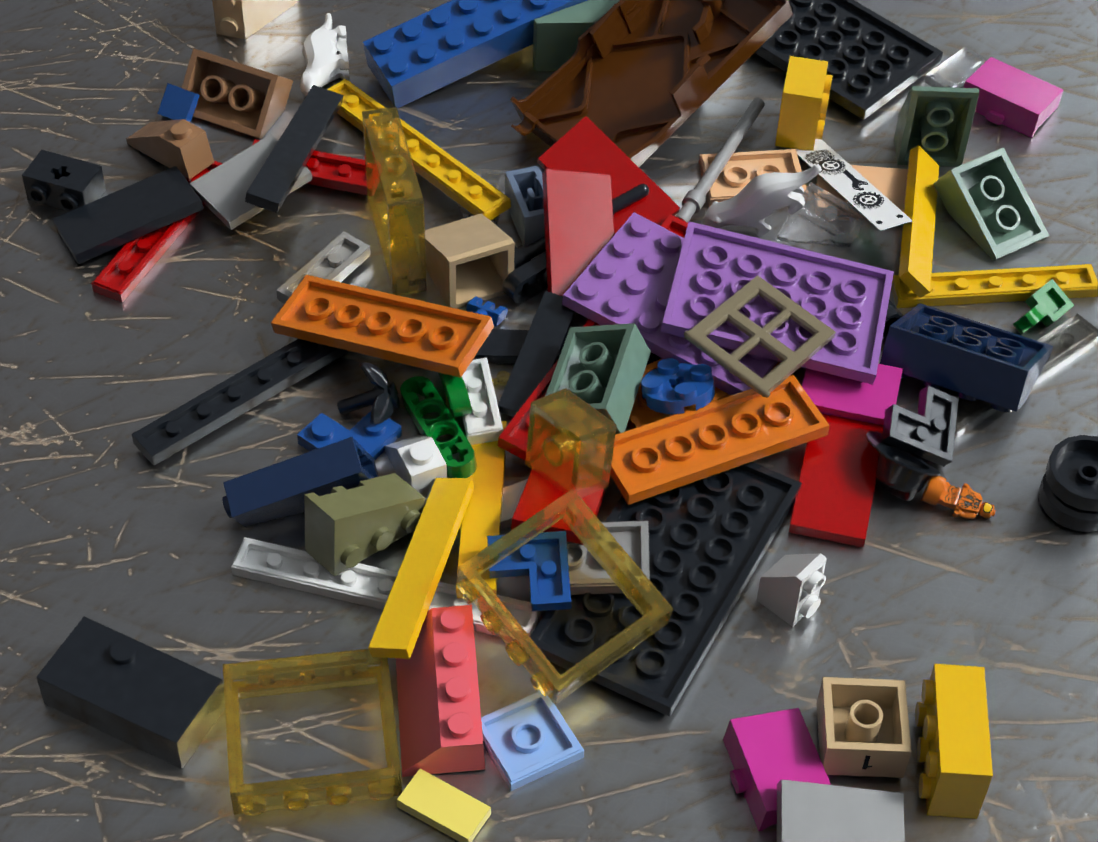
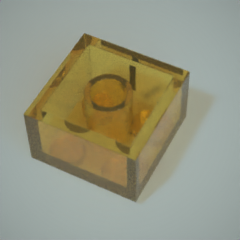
M567 388L531 402L525 465L533 469L574 502L609 487L617 424Z

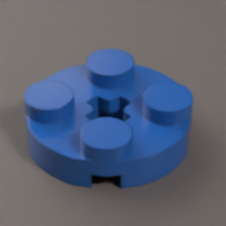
M673 358L660 360L657 363V368L648 372L641 380L642 398L646 399L647 406L651 410L664 414L684 413V407L696 404V410L703 408L715 396L712 368L706 364L679 363L678 360Z

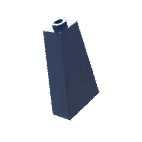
M349 437L223 482L226 496L222 497V501L228 517L247 527L305 512L304 494L312 492L318 496L331 494L333 487L343 486L347 490L358 487L360 481L379 476L374 458L353 437Z

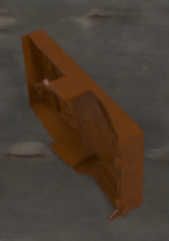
M620 0L578 38L577 49L566 63L526 98L517 100L515 97H512L510 99L522 120L519 125L514 126L512 124L511 127L522 136L532 132L551 147L580 120L587 116L640 167L793 15L789 0Z

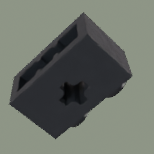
M42 149L22 174L27 200L63 209L67 212L100 199L106 191L102 166Z

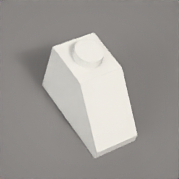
M416 435L385 446V452L397 475L422 494L425 500L428 499L435 479L447 478V464L432 437Z

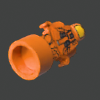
M930 476L921 501L936 506L940 504L954 509L953 517L961 516L965 519H974L979 512L980 516L989 519L996 512L994 505L987 502L982 504L983 498L981 494L973 491L967 483H964L961 489L950 485L949 482H946V478L942 476Z

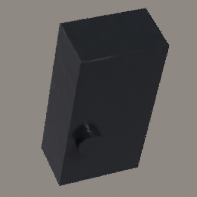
M85 616L36 677L45 705L181 769L184 768L227 707L222 679Z

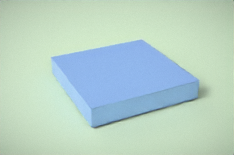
M545 689L481 717L484 748L510 791L584 758V749Z

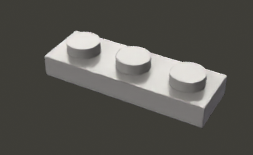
M343 231L276 290L277 300L285 304L306 275L342 282L371 256L370 245Z

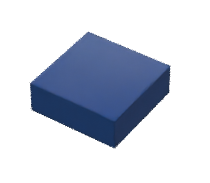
M167 83L157 114L173 120L185 119L191 123L200 95Z

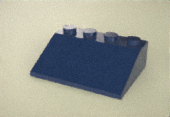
M920 303L890 325L880 364L903 368L901 378H909L911 376L923 380L922 383L925 386H931L935 389L947 388L956 391V395L962 399L970 401L980 399L991 403V407L998 411L1017 412L1026 402L1052 352L1053 346Z

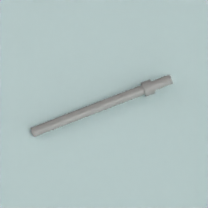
M753 99L694 190L688 191L682 200V208L676 215L677 218L689 222L693 214L700 211L705 203L706 194L765 106L762 99Z

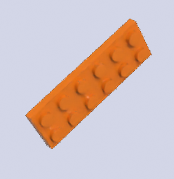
M306 275L271 322L273 331L277 334L460 378L494 328L491 316Z
M790 375L767 398L762 397L753 389H749L713 401L698 410L693 408L684 411V413L675 414L596 441L595 451L626 502L630 505L828 435L830 425L796 377Z

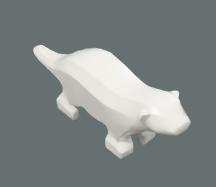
M330 13L325 14L324 24L310 33L304 41L302 53L307 67L303 72L299 86L302 94L307 96L313 85L322 88L338 78L350 81L349 70H340V68L349 69L346 26L339 25L332 30V16Z
M817 164L797 173L774 172L756 176L736 196L722 202L714 201L706 211L702 224L715 228L728 225L756 228L757 236L761 238L771 230V226L765 223V218L773 214L776 209L788 206V212L793 215L804 207L805 198L802 196L804 194L802 185L816 177L821 170V166Z

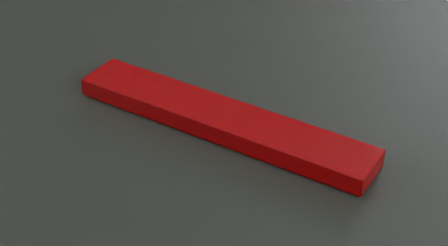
M214 161L213 164L190 180L186 177L185 179L190 184L222 163ZM199 212L126 243L91 283L93 292L123 303Z

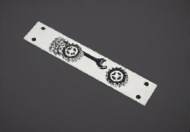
M815 139L814 150L796 149L797 155L810 167L819 164L821 170L818 174L880 231L912 222L905 213L823 140Z

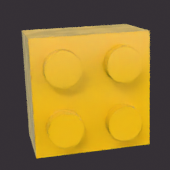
M790 56L783 88L775 146L799 150H814L815 139L822 140L833 75L826 74L828 61Z

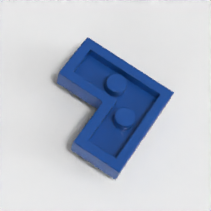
M370 411L355 426L348 430L321 413L297 434V440L300 446L308 451H313L353 437L375 461L385 451L386 445L394 443L402 436V427L390 418L379 424H371Z
M566 531L487 536L490 578L529 576L532 611L571 609Z

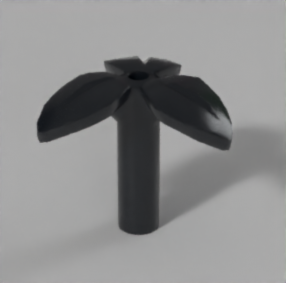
M371 363L360 364L361 369L370 382L375 385L373 390L340 400L337 403L339 412L344 415L373 405L370 423L379 424L389 419L393 413V407L399 408L398 391L394 382L389 384L388 377L382 369Z

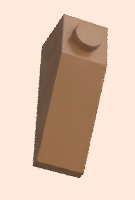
M185 119L150 122L126 138L128 145L168 168L177 166L183 176L189 180L214 163L205 130Z

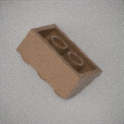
M193 48L182 88L200 95L193 114L194 117L262 139L284 112L293 80Z

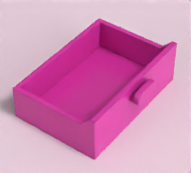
M990 57L965 81L963 87L979 88L976 113L985 116L988 121L994 124H1002L1030 138L1034 136L1036 130L1058 108L1064 91L1055 85L993 57Z
M878 364L873 385L806 368L802 387L822 414L884 425L885 409L893 404L896 405L903 368Z
M799 708L730 719L723 738L734 770L730 771V778L736 793H744L758 831H763L769 826L777 824V783L781 779L831 785Z

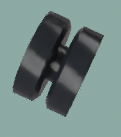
M1078 435L1068 437L1055 445L1039 487V502L1045 513L1057 524L1073 531H1098L1097 436Z

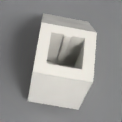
M821 553L784 555L760 577L756 600L792 627L803 617L810 618L821 603V599L818 597L820 589L826 580V576L823 574L827 558Z

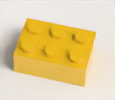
M934 664L930 679H924L922 683V702H917L915 708V725L922 727V737H919L917 742V761L924 762V773H921L919 777V798L926 799V812L929 816L977 819L993 777L984 667Z

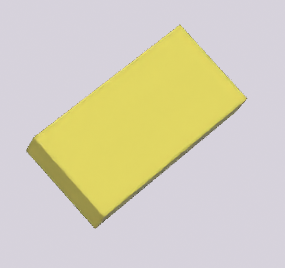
M422 769L417 771L397 798L398 808L459 842H472L491 815L490 806Z

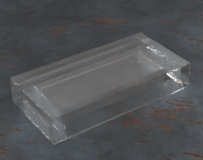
M964 47L927 73L925 83L931 87L963 88L965 81L987 59Z

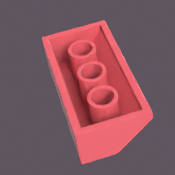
M472 605L431 608L427 612L410 659L396 658L402 777L414 776L419 769L431 775L486 770Z

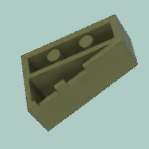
M396 473L360 481L358 487L347 490L343 486L333 487L331 494L318 496L314 492L304 494L305 551L333 576H336L348 568L355 567L360 561L379 550L386 549L391 543L405 535L413 533L424 509L425 497Z

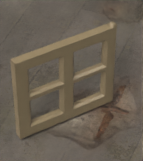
M757 275L691 330L685 331L684 338L762 397L767 398L776 387L835 337L836 332ZM757 295L781 311L762 328L739 312L742 307ZM789 318L813 334L795 351H792L771 335ZM725 321H729L750 337L731 354L707 337ZM758 344L782 361L763 378L739 361Z

